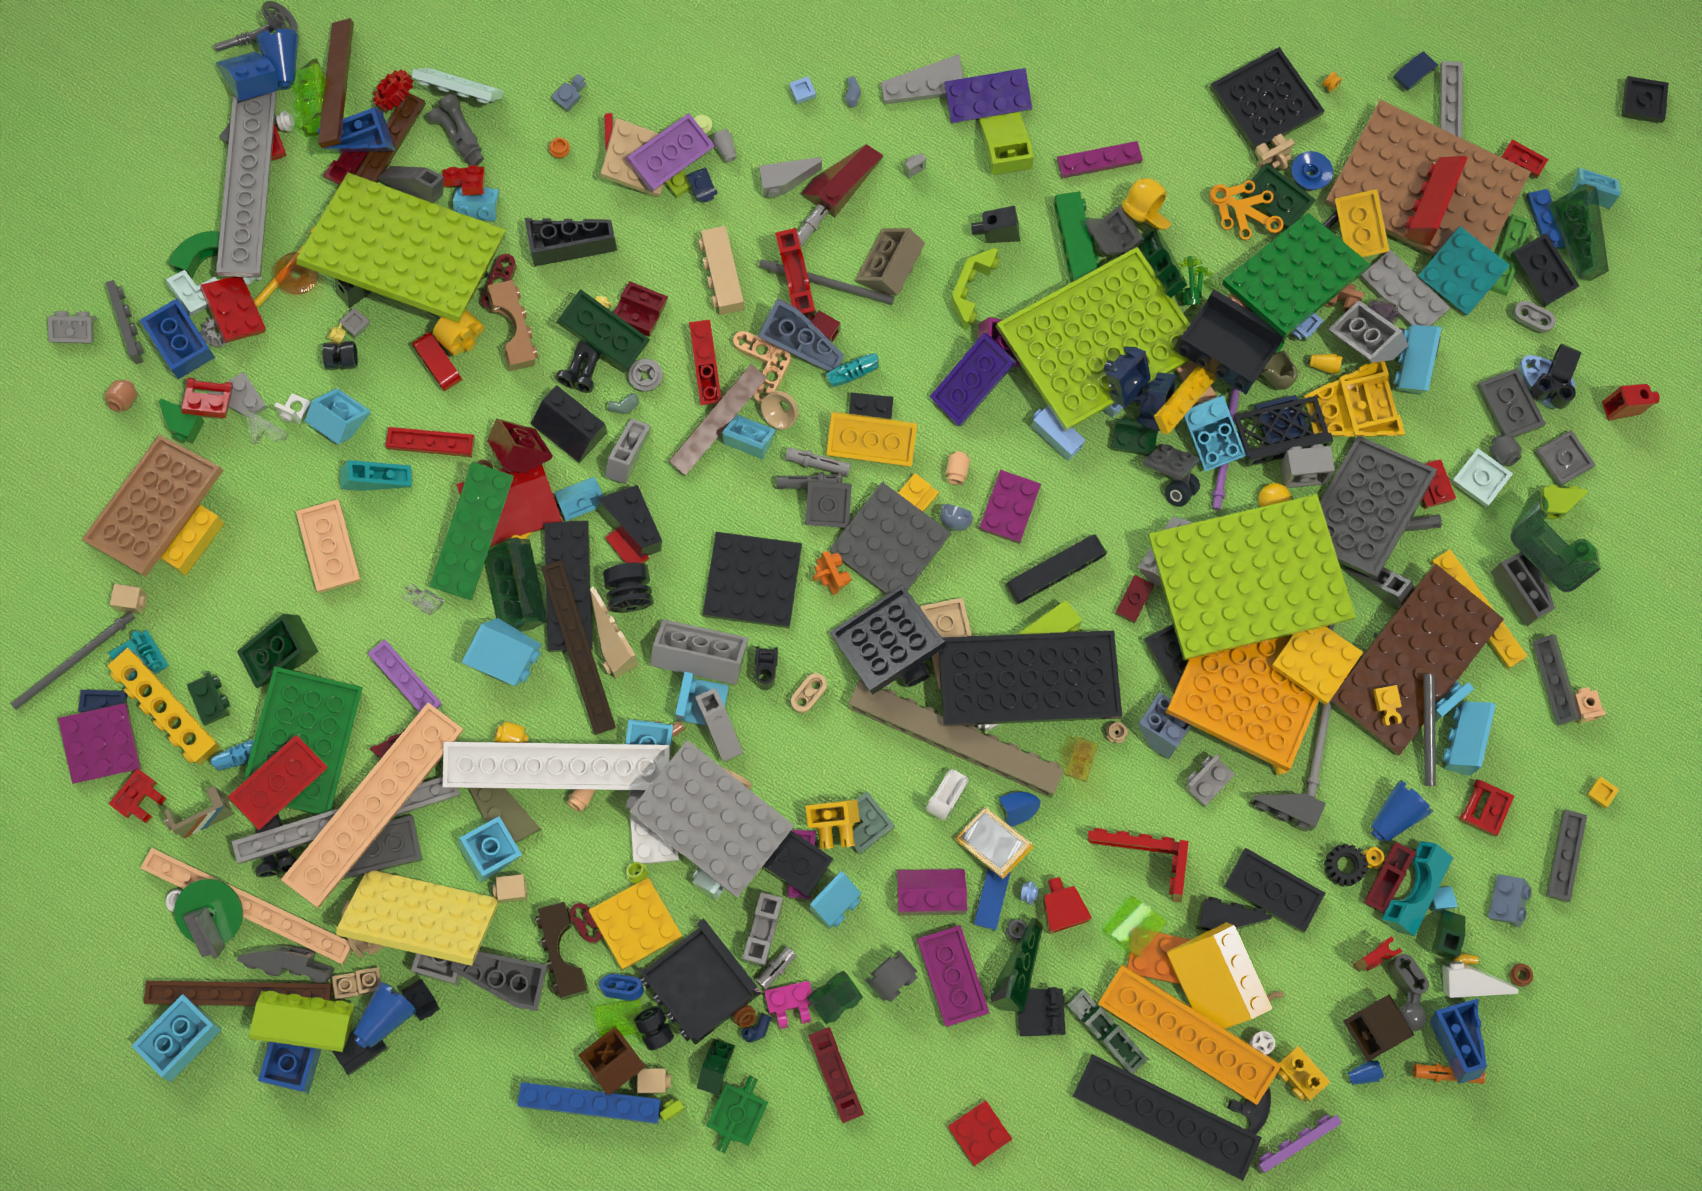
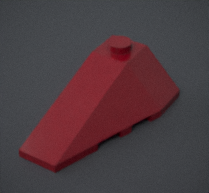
M866 144L813 178L803 190L801 196L816 206L818 204L824 206L823 211L827 209L828 214L835 218L880 162L883 155Z

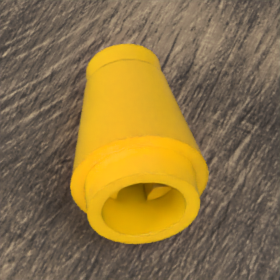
M1312 354L1310 367L1334 375V373H1340L1342 357L1337 356V354Z

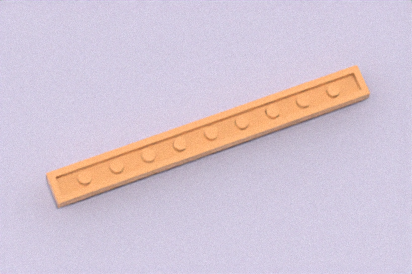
M153 848L150 849L141 866V869L182 889L200 879H216ZM229 885L238 894L242 902L243 918L342 965L345 964L352 950L349 941Z

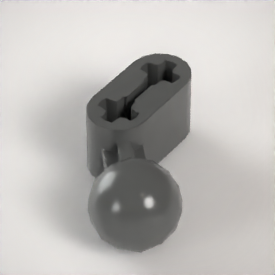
M1401 954L1389 962L1388 970L1407 996L1406 1004H1403L1399 1010L1411 1030L1416 1032L1421 1030L1426 1022V1012L1420 1006L1421 994L1425 993L1429 988V981L1410 955ZM1401 963L1404 965L1403 969L1399 967ZM1415 982H1416L1417 985H1418V986L1416 987V989L1413 987V984H1414Z

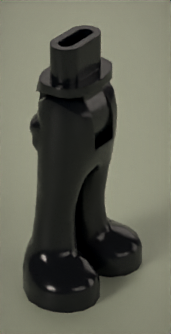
M579 340L570 366L567 370H559L556 373V381L571 389L575 386L578 391L583 393L592 392L594 389L592 376L601 354ZM585 358H587L585 367L580 376L577 378L582 362Z
M277 814L260 831L255 827L256 834L283 826L280 815ZM289 850L277 853V864L274 854L262 857V863L255 868L256 877L275 876L279 874V871L288 872L297 859L290 855Z

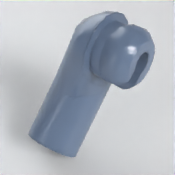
M852 76L846 81L849 88L845 101L849 107L857 106L861 95L860 86L856 78Z

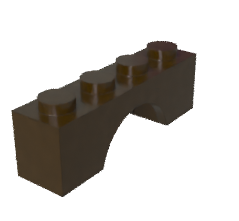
M561 902L538 909L539 915L535 917L538 929H543L545 937L541 938L544 952H549L550 960H547L550 974L554 973L556 982H552L555 996L560 995L562 1000L589 993L583 969L568 965L560 955V941L566 931L572 927L566 903Z

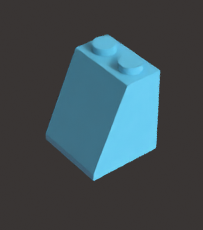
M497 618L481 624L462 663L516 686L520 683H525L530 677L531 671L529 670L532 664L538 661L541 655L539 650L542 644Z

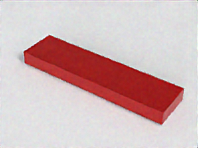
M388 427L385 447L387 450L472 457L475 436L473 434Z

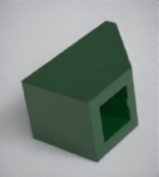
M1442 910L1431 953L1451 960L1460 957L1466 935L1465 916Z
M713 1039L701 1068L697 1089L719 1095L735 1045Z

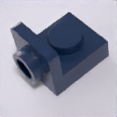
M704 167L686 175L694 197L699 202H708L714 199V195L718 194L707 168Z

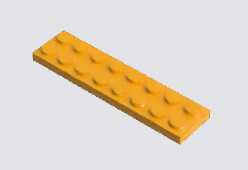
M1123 964L1098 1002V1005L1256 1105L1282 1066L1279 1062Z

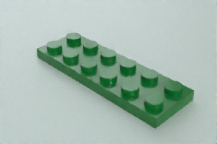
M475 462L471 463L429 587L469 600L473 599L514 478L513 475Z

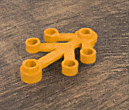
M1247 180L1241 185L1230 188L1222 184L1215 185L1210 190L1209 197L1213 204L1219 206L1222 218L1221 227L1224 230H1231L1234 225L1233 219L1229 217L1227 204L1235 208L1240 227L1239 236L1244 241L1249 240L1252 236V231L1248 228L1245 214L1266 225L1268 232L1272 234H1277L1282 230L1283 220L1280 217H1268L1250 207L1260 203L1270 204L1273 201V193L1266 190L1260 195L1237 200L1232 196L1243 192L1246 194L1254 192L1255 184L1253 181ZM1251 184L1253 189L1248 191L1245 189V185ZM1218 192H1222L1224 194V197L1218 199L1216 197V194ZM1265 194H1269L1271 196V199L1269 201L1263 199V196ZM1224 221H1231V226L1225 227L1223 225ZM1276 222L1278 223L1279 227L1277 229H1272L1270 226L1271 223ZM1247 230L1249 231L1250 235L1248 237H1243L1241 234L1242 231Z

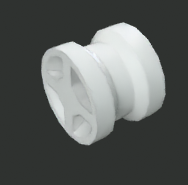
M1261 1031L1251 1037L1249 1044L1267 1055L1273 1051L1275 1039L1269 1032Z

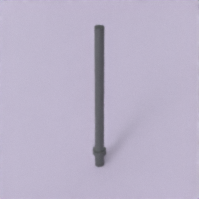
M761 259L760 268L771 270V273L774 274L776 272L785 274L784 266L778 264V261L770 262ZM807 272L810 282L893 305L894 296Z
M129 611L122 618L115 619L113 625L11 702L12 707L15 710L20 708L119 630L123 631L126 629L125 626L134 620L135 616Z

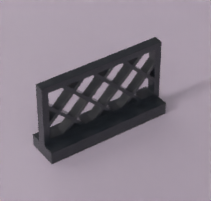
M1317 396L1234 415L1235 424L1246 454L1245 462L1247 467L1283 459L1287 450L1292 447L1300 446L1302 449L1318 444L1326 447L1330 446L1333 442L1332 434L1328 432ZM1313 403L1315 409L1313 416L1301 410L1303 405ZM1289 408L1296 412L1292 421L1281 415L1284 409ZM1268 413L1276 417L1271 426L1260 420L1263 414ZM1298 414L1310 420L1306 428L1294 423ZM1248 418L1255 422L1251 431L1242 426V419ZM1278 419L1289 425L1285 433L1274 428ZM1311 422L1318 424L1322 433L1314 434L1307 430ZM1257 424L1269 430L1265 438L1253 432ZM1291 426L1303 432L1300 438L1294 439L1287 435ZM1271 431L1282 437L1279 443L1273 444L1266 440ZM1250 436L1262 442L1259 448L1250 450L1247 442Z

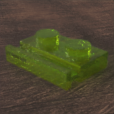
M641 998L594 1006L599 1038L615 1026L623 1036L639 1033L633 1020L642 1012Z

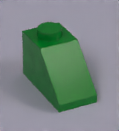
M160 399L159 404L167 427L173 434V438L181 443L187 441L193 444L205 422L203 418L199 415L182 414L181 406Z

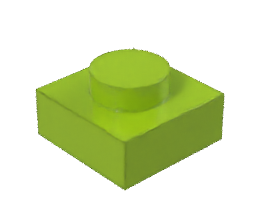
M683 170L665 183L676 198L691 190Z
M672 1099L662 1106L663 1111L660 1112V1115L667 1122L685 1110L680 1100L675 1102Z

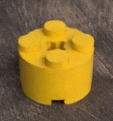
M466 309L459 323L441 317L433 329V335L440 344L456 356L465 350L467 352L471 351L476 346L475 340L484 331L485 327Z

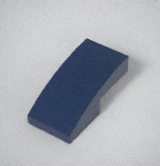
M1423 51L1402 67L1393 78L1408 91L1419 84L1423 77L1434 71L1438 64Z

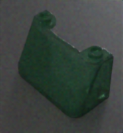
M1537 490L1527 499L1510 532L1511 541L1559 590L1571 592L1601 570L1598 549L1585 539H1578L1568 545L1544 521L1548 516L1546 512L1548 510V500Z

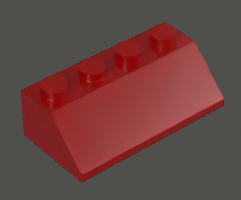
M1439 157L1436 164H1431L1427 175L1430 176L1429 181L1423 182L1419 192L1423 194L1421 200L1416 199L1412 208L1415 214L1413 217L1409 216L1404 227L1408 229L1405 235L1406 238L1426 246L1430 245L1441 224L1468 157Z

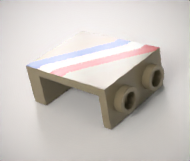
M216 786L207 789L206 791L213 806L183 821L170 809L164 810L166 815L164 822L169 831L173 830L175 835L178 834L185 839L234 815L226 794Z

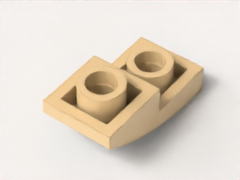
M379 967L332 976L331 978L335 1000L374 993L377 986L381 983Z

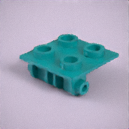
M139 630L134 631L129 641L109 652L111 659L114 660L125 649L129 648L135 652L154 674L169 666L148 630L142 633ZM137 671L130 674V681L137 678Z

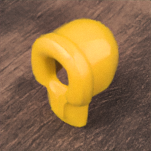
M1151 178L1137 180L1131 186L1126 198L1122 202L1124 212L1133 220L1139 223L1146 222L1155 229L1166 230L1171 226V222L1159 213V209L1167 197L1165 188Z

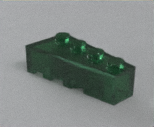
M1584 184L1552 202L1549 206L1579 279L1592 281L1607 273L1609 268L1597 187Z

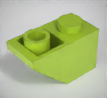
M1557 485L1545 486L1538 493L1539 519H1561L1588 493L1587 489H1580L1578 486H1569L1567 488H1558Z

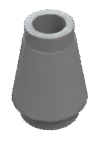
M727 129L716 132L713 135V143L725 162L735 160L737 156L732 133H729Z

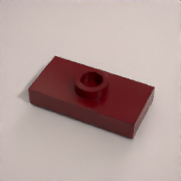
M1134 575L1115 614L1135 624L1154 584Z

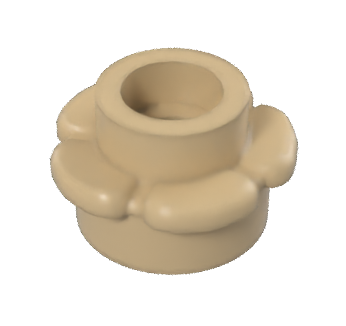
M1114 722L1106 728L1107 738L1111 742L1122 743L1128 735L1127 728L1121 722Z

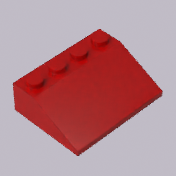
M542 464L525 473H510L504 469L498 470L513 475L514 478L490 547L510 541L513 535L521 536L545 529L544 523L562 522ZM465 482L456 484L460 495Z

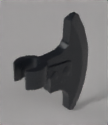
M1268 1087L1257 1105L1247 1098L1244 1104L1234 1099L1229 1101L1227 1109L1247 1117L1249 1120L1248 1131L1254 1134L1260 1131L1268 1118L1271 1106L1270 1088Z

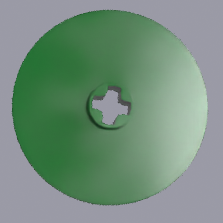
M200 879L190 883L180 892L174 907L175 921L179 930L190 941L195 943L183 917L186 913L204 907L210 908V912L214 913L211 917L224 943L233 938L239 931L243 921L242 902L238 894L226 883L216 879Z

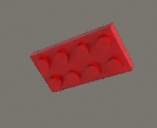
M296 735L227 798L260 831L324 773L328 767Z

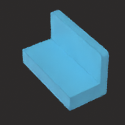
M595 477L554 493L566 521L595 510L597 498L603 497Z

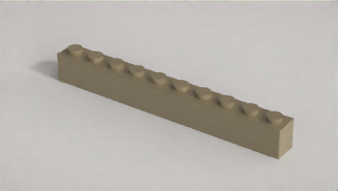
M859 680L848 703V709L1047 797H1053L1064 772L1058 763L1053 761L1045 762L1040 759L1039 755L1033 752L1025 753L1020 751V748L1015 744H1004L999 741L998 737L992 734L984 735L979 733V730L972 725L944 726L943 716L938 715V711L931 707L922 708L917 705L916 701L910 698H905L904 700L897 697V693L889 689H885V691L879 690L872 695L864 682Z

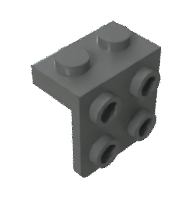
M1118 206L1104 219L1088 218L1085 221L1088 226V232L1099 243V249L1107 255H1123L1134 249L1144 240L1131 218L1124 212L1122 206Z

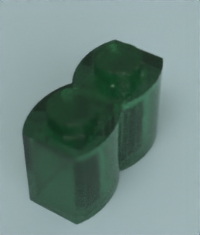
M841 971L834 975L825 985L814 990L807 999L824 1023L828 1024L838 1020L844 1010L854 1008L863 996L845 971Z

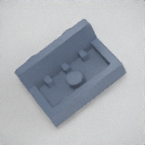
M1498 874L1488 918L1494 921L1511 923L1515 927L1521 928L1522 922L1526 920L1527 916L1526 902L1531 897L1532 889L1530 884L1523 878Z

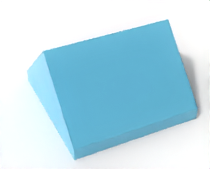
M1578 168L1570 196L1610 209L1621 194L1619 180Z
M736 415L723 431L724 445L763 460L776 429Z

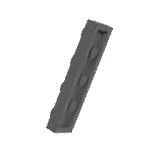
M114 280L108 281L106 286L129 356L135 364L144 362L142 354L145 352L141 342H137L136 335H138V330L135 324L130 321L129 317L132 316L129 305L124 303L123 299L126 298L122 286L118 287Z
M1552 634L1532 641L1557 725H1564L1581 719L1556 635Z
M1567 809L1562 811L1546 897L1567 903L1571 901L1587 819L1585 814Z

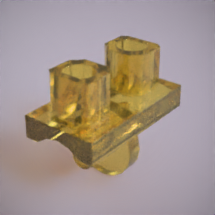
M1077 737L1065 775L1086 782L1099 743Z

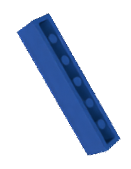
M521 1082L517 1106L526 1109L659 1125L662 1101L654 1098L613 1093L608 1096L605 1092Z

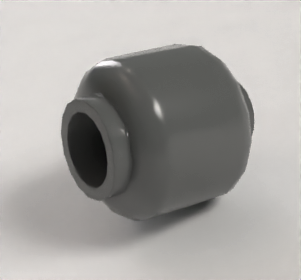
M1499 434L1491 440L1492 445L1489 448V452L1495 461L1502 466H1512L1521 459L1522 448L1512 435L1502 436V434Z

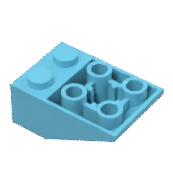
M1218 395L1193 405L1183 417L1205 472L1246 456L1223 395Z

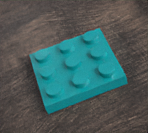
M1459 226L1418 276L1466 315H1469L1510 265Z

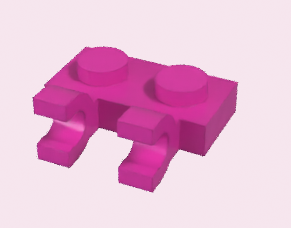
M810 981L765 991L769 1014H777L780 1029L789 1027L785 1012L788 1010L799 1008L802 1024L811 1022L808 1006L814 1005Z

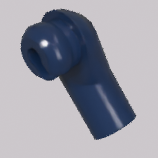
M761 1014L756 1026L743 1029L742 1038L746 1042L751 1043L764 1038L772 1017Z

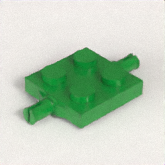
M749 1076L744 1088H736L730 1084H725L706 1127L717 1131L722 1136L716 1149L722 1153H726L730 1141H739L747 1146L750 1145L768 1105L767 1101L758 1098L753 1093L758 1079L754 1078L752 1082V1076Z

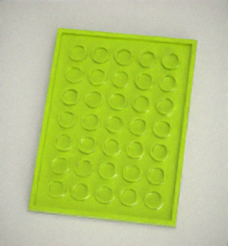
M347 173L299 253L296 264L459 323L505 237L506 229Z
M1138 247L996 324L997 330L1064 431L1073 428L1116 403L1110 397L1112 390L1109 388L1104 366L1107 361L1111 360L1114 362L1120 355H1124L1123 348L1125 346L1136 347L1146 351L1151 380H1156L1155 377L1158 372L1170 373L1191 361L1173 350L1179 336L1183 335L1190 323L1173 298H1170L1165 293L1161 281L1156 277L1154 270Z
M1317 494L1148 534L1184 660L1343 623L1356 618Z

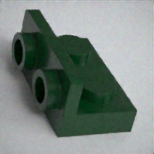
M1129 418L1117 419L1114 426L1111 450L1149 456L1155 450L1158 431L1148 428L1141 423L1133 422Z
M210 671L205 672V677L187 684L202 723L205 726L229 716L228 707H231L227 696H222L219 688L222 687V683L217 675L214 676Z

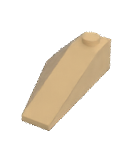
M592 587L590 592L605 660L602 664L608 675L612 673L616 679L639 665L636 655L622 631L619 630L614 618L609 616L607 607L596 589Z

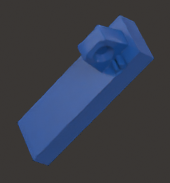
M988 868L974 921L975 926L996 931L1011 871L1002 879Z

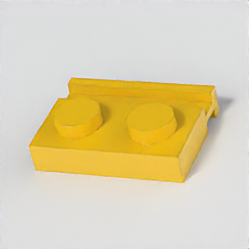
M914 473L898 494L924 512L939 495V491L932 488L929 483Z

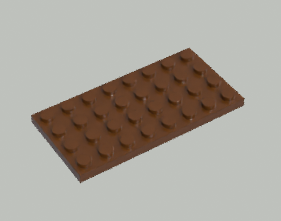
M1435 563L1357 661L1330 701L1398 756L1424 724L1423 674H1435L1436 705L1446 696L1504 618ZM1397 685L1402 707L1396 708V712L1400 714L1402 721L1396 724L1394 717L1390 716V725L1384 726L1382 718L1385 713L1384 711H1377L1373 690Z

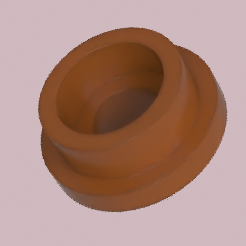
M1516 964L1510 970V979L1515 985L1524 987L1532 982L1533 972L1526 964ZM1519 971L1524 974V979L1518 978L1517 973Z
M750 1005L743 1007L734 1014V1022L743 1028L751 1026L756 1020L754 1008Z

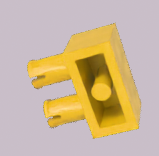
M857 799L806 805L808 828L818 829L820 849L834 848L832 827L835 825L839 827L840 846H855L852 825L860 822Z
M1299 1046L1279 1061V1064L1282 1066L1277 1073L1278 1077L1285 1083L1288 1081L1293 1087V1094L1301 1101H1310L1330 1083L1327 1077Z

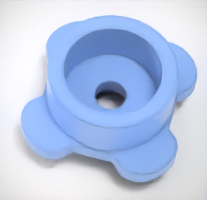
M1030 881L1022 886L1021 900L1032 905L1033 901L1037 900L1038 887H1036L1033 881Z

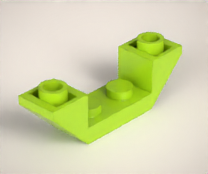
M996 248L967 258L955 286L951 304L963 329L967 330L970 323L974 324L978 313L975 312L976 303L965 300L969 292L967 285L969 281L973 282L977 271L990 275L992 269L996 270L1000 260L997 257L998 249Z

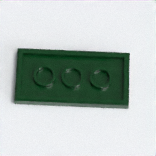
M581 289L556 322L625 373H627L650 340Z

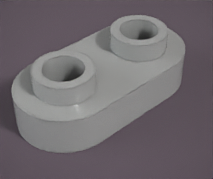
M1529 301L1519 302L1513 310V316L1516 321L1540 333L1549 332L1556 322L1555 316L1551 312ZM1520 312H1525L1526 316H1523ZM1540 321H1543L1545 326L1541 325Z

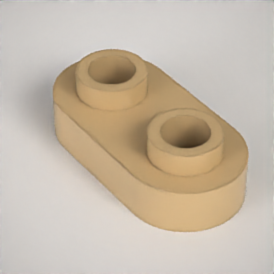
M819 673L809 675L795 691L791 698V706L794 711L800 714L807 713L817 703L827 689V681L823 675ZM818 683L820 684V687L818 689H813L812 684ZM805 700L806 705L800 706L798 701Z

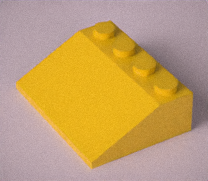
M1226 922L1166 952L1191 1008L1226 1029L1251 1020L1272 1009L1234 925Z

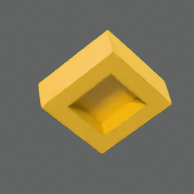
M1600 776L1586 796L1605 809L1609 806L1619 789Z

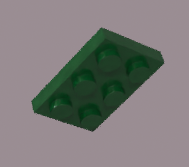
M1265 163L1251 179L1255 184L1254 192L1251 194L1240 193V196L1245 199L1260 195L1266 190L1273 193V201L1270 204L1260 203L1254 206L1268 217H1280L1283 220L1284 229H1288L1303 217L1316 201L1315 198L1268 163ZM1247 184L1245 189L1250 191L1253 189V186ZM1265 194L1263 196V199L1269 201L1271 199V196L1269 194Z

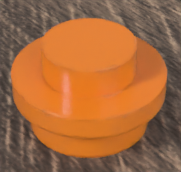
M555 138L549 145V151L555 158H564L570 152V145L563 138Z

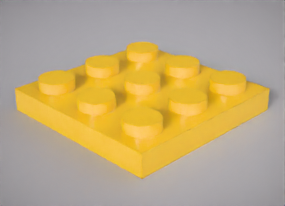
M1322 627L1293 634L1271 665V668L1324 705H1327L1363 652L1328 627Z
M649 878L588 910L621 971L682 937Z

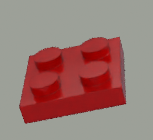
M986 1100L948 1126V1129L973 1166L1012 1140V1137Z

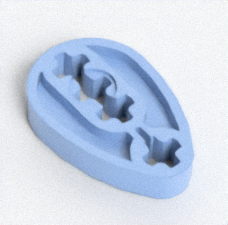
M1527 355L1522 359L1519 364V371L1529 392L1532 385L1541 375H1547L1552 361L1533 355ZM1532 363L1533 366L1528 369L1526 365ZM1572 378L1570 381V385H1572L1575 388V382ZM1540 385L1543 390H1546L1544 386ZM1550 398L1541 401L1537 400L1545 407L1555 408L1551 404Z

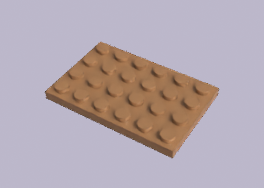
M159 434L82 540L142 576L147 577L224 470L220 466Z

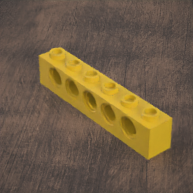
M129 648L125 649L107 665L112 671L110 676L118 684L122 682L126 686L124 691L132 699L137 698L140 701L139 708L146 715L151 713L155 718L153 723L161 731L166 730L170 734L168 737L170 742L175 747L179 745L185 751L183 756L191 764L196 762L201 765L221 747L157 676L148 669L134 651ZM137 671V678L130 681V674ZM152 687V693L148 697H144V690ZM166 703V710L159 713L158 707L160 704ZM176 719H181L180 727L173 729V722ZM196 735L195 743L188 745L187 740L189 736Z

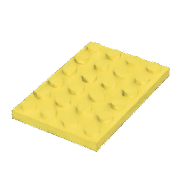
M370 871L364 874L337 927L336 935L472 966L497 910L499 901L498 898L379 871Z

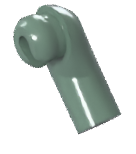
M631 393L622 402L609 401L608 411L628 414L637 407L639 397L635 393Z

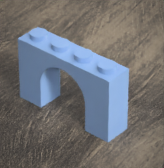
M1115 403L1103 411L1113 418L1123 406ZM1049 406L1044 410L1039 409L1032 418L1034 420L1031 427L1068 461L1083 448L1085 439L1073 428L1064 431Z

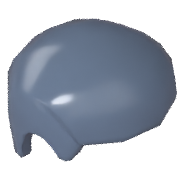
M943 504L940 520L949 530L964 531L971 526L973 516L969 510Z

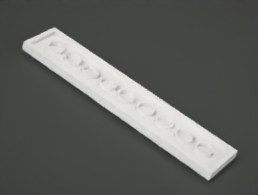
M444 742L443 787L647 790L670 762V745Z

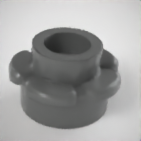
M1013 919L1007 924L1006 934L1013 941L1018 942L1027 924L1021 919Z

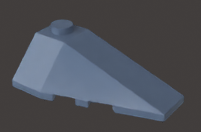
M778 298L759 329L758 337L829 372L837 368L844 357V354L796 307Z

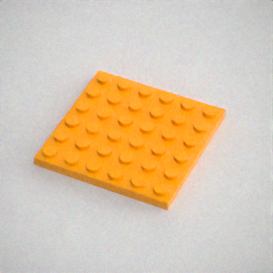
M1284 636L1189 659L1165 713L1288 772L1291 769L1318 700L1271 668V665L1291 638Z

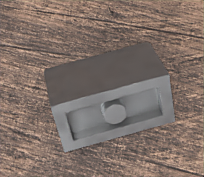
M204 907L186 913L183 918L201 956L205 957L211 954L213 958L219 957L226 946L208 908Z

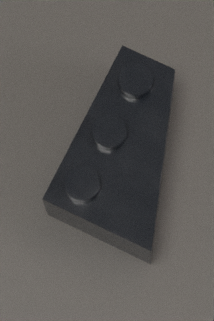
M638 485L597 498L596 510L604 515L609 524L623 536V539L640 558L661 551L662 539Z

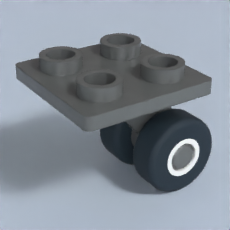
M1161 444L1143 461L1144 466L1173 478L1174 481L1165 489V496L1168 502L1174 506L1182 507L1186 505L1192 495L1194 496L1200 489L1198 478L1191 473V470L1199 463L1200 458L1193 456L1189 452L1180 451L1171 445Z

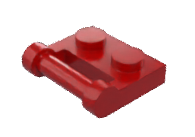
M188 378L181 407L182 414L226 419L233 391V383L225 382V384L196 381L195 378ZM195 389L223 392V395L197 393L194 391Z
M1476 779L1473 784V793L1464 813H1461L1459 821L1497 837L1514 799V795ZM1482 792L1489 793L1479 819L1473 817Z

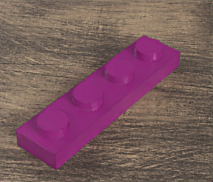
M1138 141L1058 156L1057 164L1061 179L1139 164L1142 163L1143 159Z

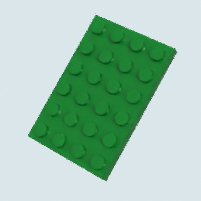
M1306 213L1223 280L1222 285L1285 338L1366 272L1370 267V263L1311 214Z
M274 666L243 782L297 735L321 759L328 769L285 808L315 815L331 811L363 687Z

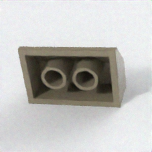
M883 228L855 281L876 292L898 295L908 275L911 273L915 261L920 256L925 242L910 228Z

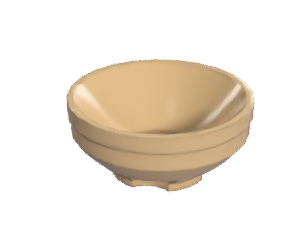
M774 391L762 400V415L772 427L787 429L797 420L799 415L798 406L789 394L782 391ZM781 401H786L789 404V411L782 409Z

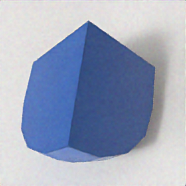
M1015 792L999 797L1000 806L1006 811L1005 821L1010 827L1029 820L1040 808L1041 800L1028 792Z

